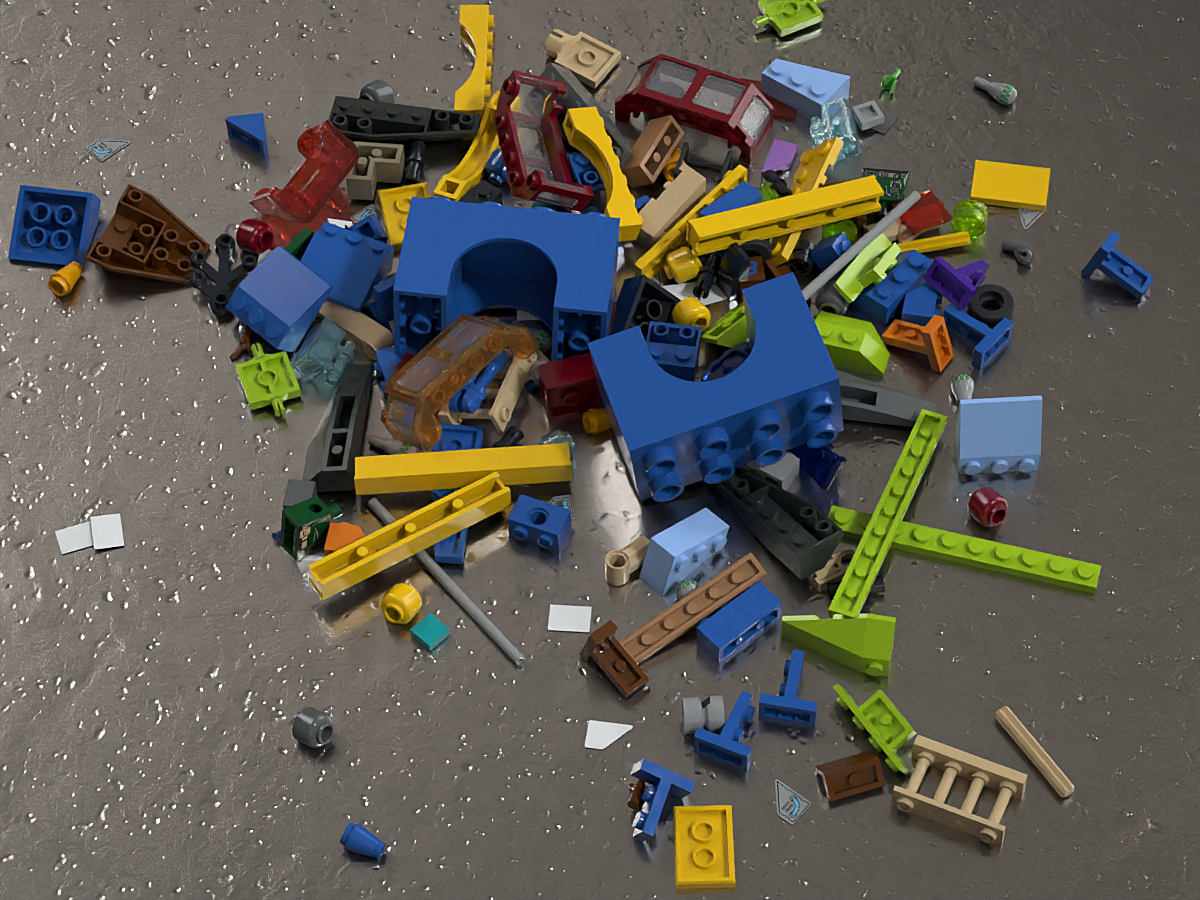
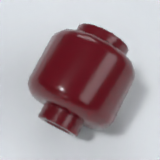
M246 219L236 230L237 245L244 251L263 254L273 244L274 235L272 229L265 222Z
M984 487L978 489L970 496L967 510L969 515L982 526L994 527L1000 525L1006 519L1008 503L994 489Z

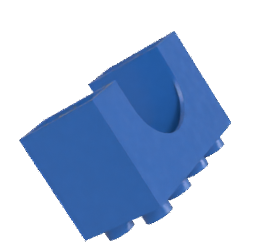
M434 196L429 199L412 197L393 288L395 355H400L402 344L406 343L412 362L447 365L452 337L458 326L471 315L492 308L518 309L540 319L552 334V361L570 358L574 355L590 354L587 343L610 335L617 281L620 218L606 217L597 212L586 214L555 212L547 207H536L533 209L506 207L490 201L481 204L458 202L441 196Z
M793 272L742 289L749 344L752 351L739 368L722 378L706 382H692L668 374L652 358L639 326L587 343L599 395L640 502L652 497L657 502L669 501L683 492V486L701 480L708 484L723 482L734 474L735 468L746 465V462L755 460L759 466L772 465L786 455V450L807 444L810 448L823 447L834 441L838 432L844 431L839 377Z

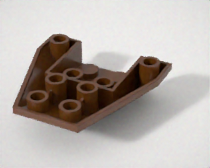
M128 184L118 201L113 218L100 240L96 239L85 260L109 271L189 285L190 273L198 270L191 266V254L200 251L206 255L210 245L153 195Z

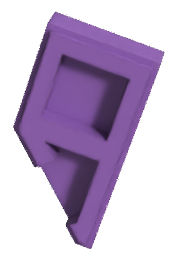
M774 139L761 171V177L763 175L767 178L764 174L767 170L776 172L778 170L785 171L790 169L798 152V144Z

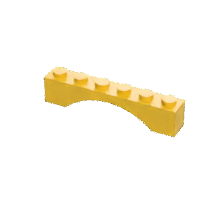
M460 5V37L474 54L476 62L470 77L455 92L454 112L481 115V124L486 106L489 103L486 102V99H491V85L487 84V81H492V68L488 64L493 62L492 49H489V46H493V32H490V29H494V15H490L489 5Z
M496 90L486 106L477 135L467 154L454 170L443 175L433 191V197L441 196L451 201H459L485 176L486 162L495 149L501 148L494 126L500 91ZM517 96L510 107L511 111L520 113L519 97Z
M596 107L568 109L562 126L569 144L591 161L603 180L607 200L603 215L620 218L619 242L636 240L640 229L643 227V219L635 207L634 196L630 194L627 178L620 169L619 158L613 151L612 141L605 131L603 118L600 117Z

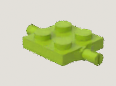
M758 0V8L763 13V16L754 18L752 20L755 28L770 24L783 37L823 21V13L817 7V4L828 0Z
M256 343L257 349L255 344H253L251 350L254 358L248 362L235 365L250 410L272 405L276 416H280V412L281 415H284L286 410L282 402L301 396V390L286 351L276 354H264L260 343Z

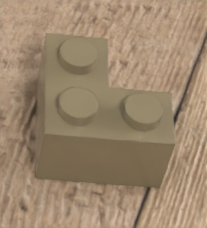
M354 141L346 175L348 199L373 200L377 182L402 183L405 169L403 145Z

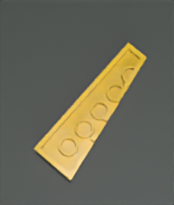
M836 136L829 141L825 140L818 147L807 150L802 154L799 168L794 174V182L790 189L793 195L818 189L825 184L827 177L824 173L827 167L834 165L844 143L840 138ZM802 230L773 237L770 244V261L775 267L789 260Z
M738 165L733 171L729 170L726 172L722 181L636 261L634 264V277L645 275L651 279L664 269L663 266L667 264V254L684 246L692 247L689 241L687 242L686 240L688 220L699 218L701 210L742 182H747V169L742 165Z

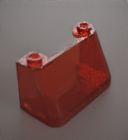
M328 120L306 127L299 136L297 148L306 160L284 189H278L276 186L271 189L263 188L258 190L248 201L257 211L300 225L309 223L315 218L355 166L360 154L357 146Z

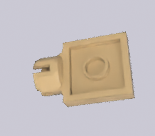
M554 29L551 33L557 35V37L549 34L544 44L546 47L544 53L556 59L554 64L568 68L579 81L594 89L621 59L620 51L581 31L576 36H571L560 29Z

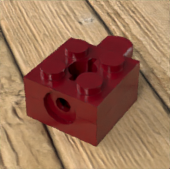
M589 353L538 365L540 400L548 422L588 412V409L599 408V390Z

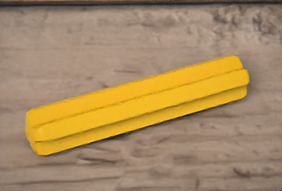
M967 231L902 242L897 245L901 248V252L916 250L922 254L969 245L970 236Z

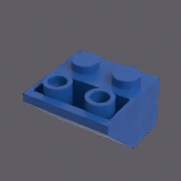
M650 321L646 344L654 361L665 372L676 378L692 382L696 381L702 327Z

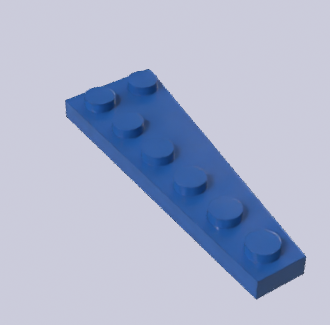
M431 423L432 452L482 449L484 427ZM461 488L433 490V502ZM469 527L434 544L435 562L463 564Z

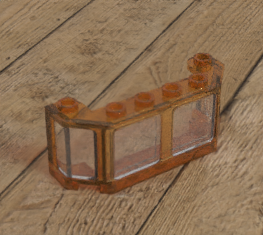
M460 314L447 328L386 382L385 392L388 393L386 410H382L381 421L393 439L428 452L438 443L442 434L441 426L434 417V413L506 347L509 348L513 356L519 359L529 358L540 348L528 328L510 325L492 316L483 317Z

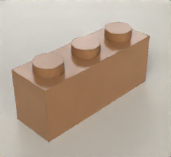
M672 115L650 120L630 150L632 154L620 169L622 174L626 176L631 188L653 184L685 132Z

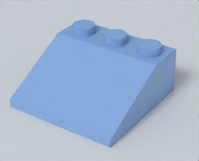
M1042 396L960 400L954 444L958 475L1000 474L1004 472H1030L1038 470L1041 456Z

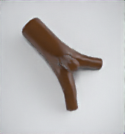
M248 325L244 326L239 343L229 356L231 360L238 356L242 350H247L250 356L254 357L251 350V339L254 330Z
M638 779L636 785L633 783L629 784L632 793L627 805L631 809L639 807L644 790L647 787L645 782Z

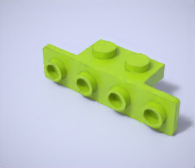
M881 233L852 260L833 286L848 303H852L865 287L872 282L877 285L886 277L885 271H888L897 263L895 258L901 252V248L896 243L892 244Z
M839 684L833 686L839 694L835 699L845 710L851 709L855 714L852 720L862 731L867 729L871 734L868 740L879 752L883 749L888 757L885 761L895 773L900 770L908 776L911 771L897 755L896 751L916 735L917 732L891 700L879 689L859 707L844 688Z

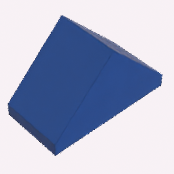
M263 113L228 116L225 119L229 137L263 157L268 155Z

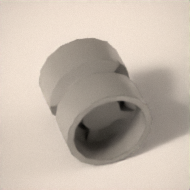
M722 695L706 696L704 701H701L698 697L682 698L684 735L695 734L698 727L712 733L722 732L725 726Z

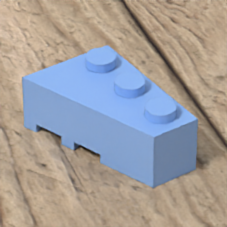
M775 59L762 72L761 93L819 125H822L849 97L850 76L780 59Z
M704 508L651 537L639 578L663 597L681 580L685 579L714 553L725 546L730 526L709 509Z

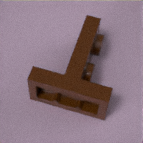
M610 620L589 635L579 654L585 662L593 658L623 696L627 698L646 684L649 678L614 637L618 628Z

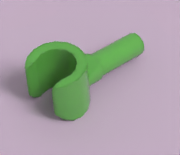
M896 68L892 75H884L879 89L890 90L889 93L892 94L898 81L896 78L901 73V70Z

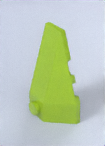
M869 613L858 614V618L844 619L842 614H833L832 619H820L816 615L783 616L781 636L858 672L867 673L871 676L888 677L896 618Z

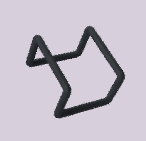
M685 142L674 171V180L679 175V168L684 160L688 165L721 171L718 179L719 184L726 172L732 170L733 152L731 150L727 152L723 166L689 160V143Z

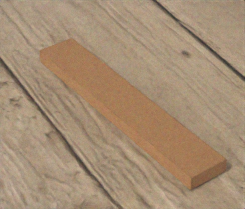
M750 552L619 643L639 665L703 619L719 610L723 604L732 601L743 591L752 587L758 581L763 580L767 577V572Z

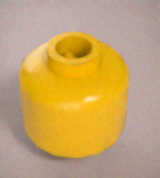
M686 246L667 254V264L663 266L668 279L674 278L678 284L697 277L699 268L703 267L693 249L690 250Z
M688 297L678 302L673 310L672 318L675 324L702 327V332H704L711 321V314L709 309L698 299Z
M404 583L394 585L381 601L384 617L395 624H407L419 612L422 606L419 592L414 587Z

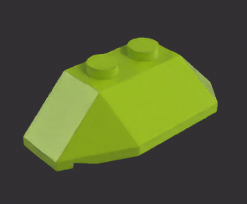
M744 301L711 325L701 336L702 341L744 352L751 351L744 344L749 338Z
M820 311L812 316L834 366L876 376H884L890 353L872 322Z

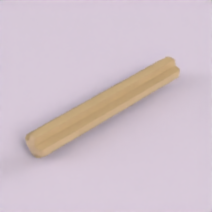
M1007 706L998 709L995 715L997 721L1062 798L1071 795L1074 792V785Z

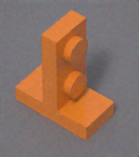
M934 315L926 326L895 319L882 335L884 344L928 355L933 371L941 373L954 356L945 320L942 316Z

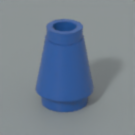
M351 822L346 827L340 840V844L345 846V850L379 859L386 843L382 842L361 824L357 823L355 825Z

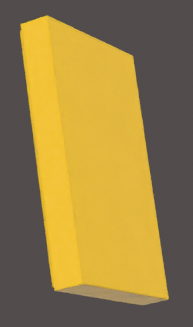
M976 160L970 203L1045 211L1050 168Z
M426 182L377 191L389 244L394 246V252L400 251L402 248L411 198H430Z
M732 805L673 806L676 889L735 888Z

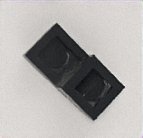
M737 242L732 243L727 250L717 273L716 285L729 301L738 297L740 279L749 275L750 258Z

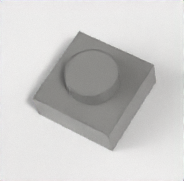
M875 100L852 107L851 114L861 130L884 124L885 117Z

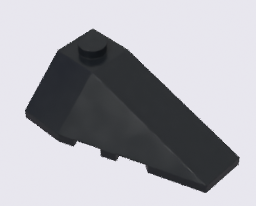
M645 275L625 279L616 303L612 335L639 326L646 342L650 321L673 323V310L681 300Z

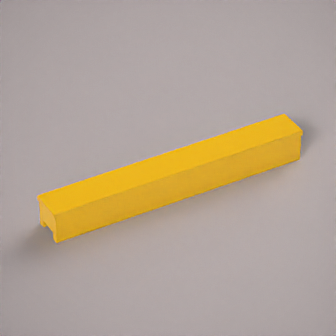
M875 175L712 214L688 220L686 240L687 242L689 241L697 256L727 249L735 242L740 246L754 239L764 240L880 211L879 199L880 196H884V191L877 182Z
M569 443L355 457L354 483L356 495L463 488L495 471L499 474V479L504 485L573 481L572 461H570Z
M495 471L308 565V581L323 601L511 506V490L508 486H504L499 479V474Z

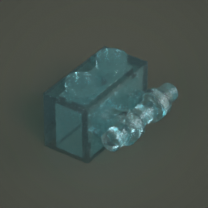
M843 97L822 105L824 120L820 121L818 116L810 119L811 136L815 139L814 148L818 147L823 141H829L837 136L844 142L837 156L839 160L861 153L862 148L854 113L845 98ZM827 131L828 137L824 138V134Z
M324 317L311 328L291 367L311 381L322 372H325L328 375L326 382L329 385H335L337 380L341 379L346 363L350 362L353 358V350L356 345L352 341H347L344 346H341L340 343L347 331L329 318ZM333 356L337 357L335 363L331 362Z

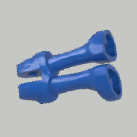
M466 344L463 355L466 361L470 363V368L465 379L461 383L456 384L452 390L449 402V410L451 412L473 414L479 409L482 401L487 396L486 388L509 360L508 353L500 346L491 344L485 351L477 344Z

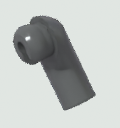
M1004 237L1001 249L1013 252L1022 264H1029L1033 260L1034 255L1028 243Z

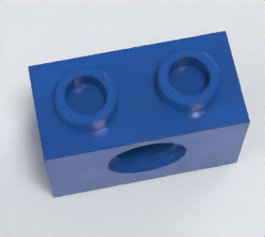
M520 494L508 517L509 535L516 539L527 540L543 548H551L557 551L560 550L572 526L571 510Z

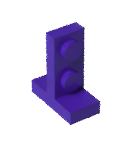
M940 256L934 259L923 279L961 311L966 309L978 290L976 287L980 286L985 280L986 276L984 274L989 265L980 260L954 269Z

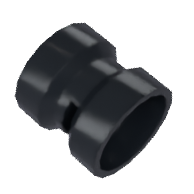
M804 239L797 241L787 261V266L791 272L797 275H807L811 272L813 258L809 253L816 246L813 242Z

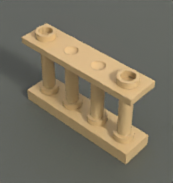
M528 335L523 336L518 349H504L508 353L509 359H513L509 368H503L493 378L504 379L501 388H486L487 396L485 399H495L492 408H479L473 414L465 412L455 413L449 410L453 388L456 384L461 383L469 372L470 363L465 358L463 359L438 414L443 424L461 425L464 419H491L499 433L504 432L534 361L537 359L538 351ZM474 336L471 343L479 345L485 351L489 346L483 336Z
M917 735L913 745L912 759L918 762L906 788L894 786L891 805L896 806L903 812H912L974 835L986 843H995L1001 846L1006 826L999 823L1010 797L1022 798L1028 775ZM928 766L945 771L933 799L917 794ZM956 776L972 781L961 809L944 804ZM983 786L1000 791L988 820L971 814Z

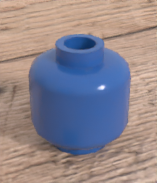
M501 148L495 149L485 164V171L489 175L488 179L496 185H501L502 183L509 184Z

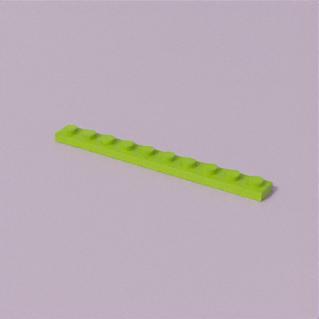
M925 409L921 410L828 609L829 617H833V614H842L844 619L858 618V614L865 603L947 424V416Z
M832 505L829 518L843 530V537L861 541L873 514ZM904 521L901 522L890 548L1093 594H1095L1101 565Z

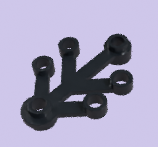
M221 234L215 240V252L219 255L218 271L206 262V255L203 252L196 251L191 254V266L200 271L190 273L189 284L191 287L197 288L209 299V308L218 316H224L230 312L225 306L237 286L228 292L227 286L240 277L242 282L249 275L246 273L252 272L257 267V258L253 255H245L242 258V264L228 272L229 257L235 252V240L229 234ZM204 274L217 285V291L204 282Z

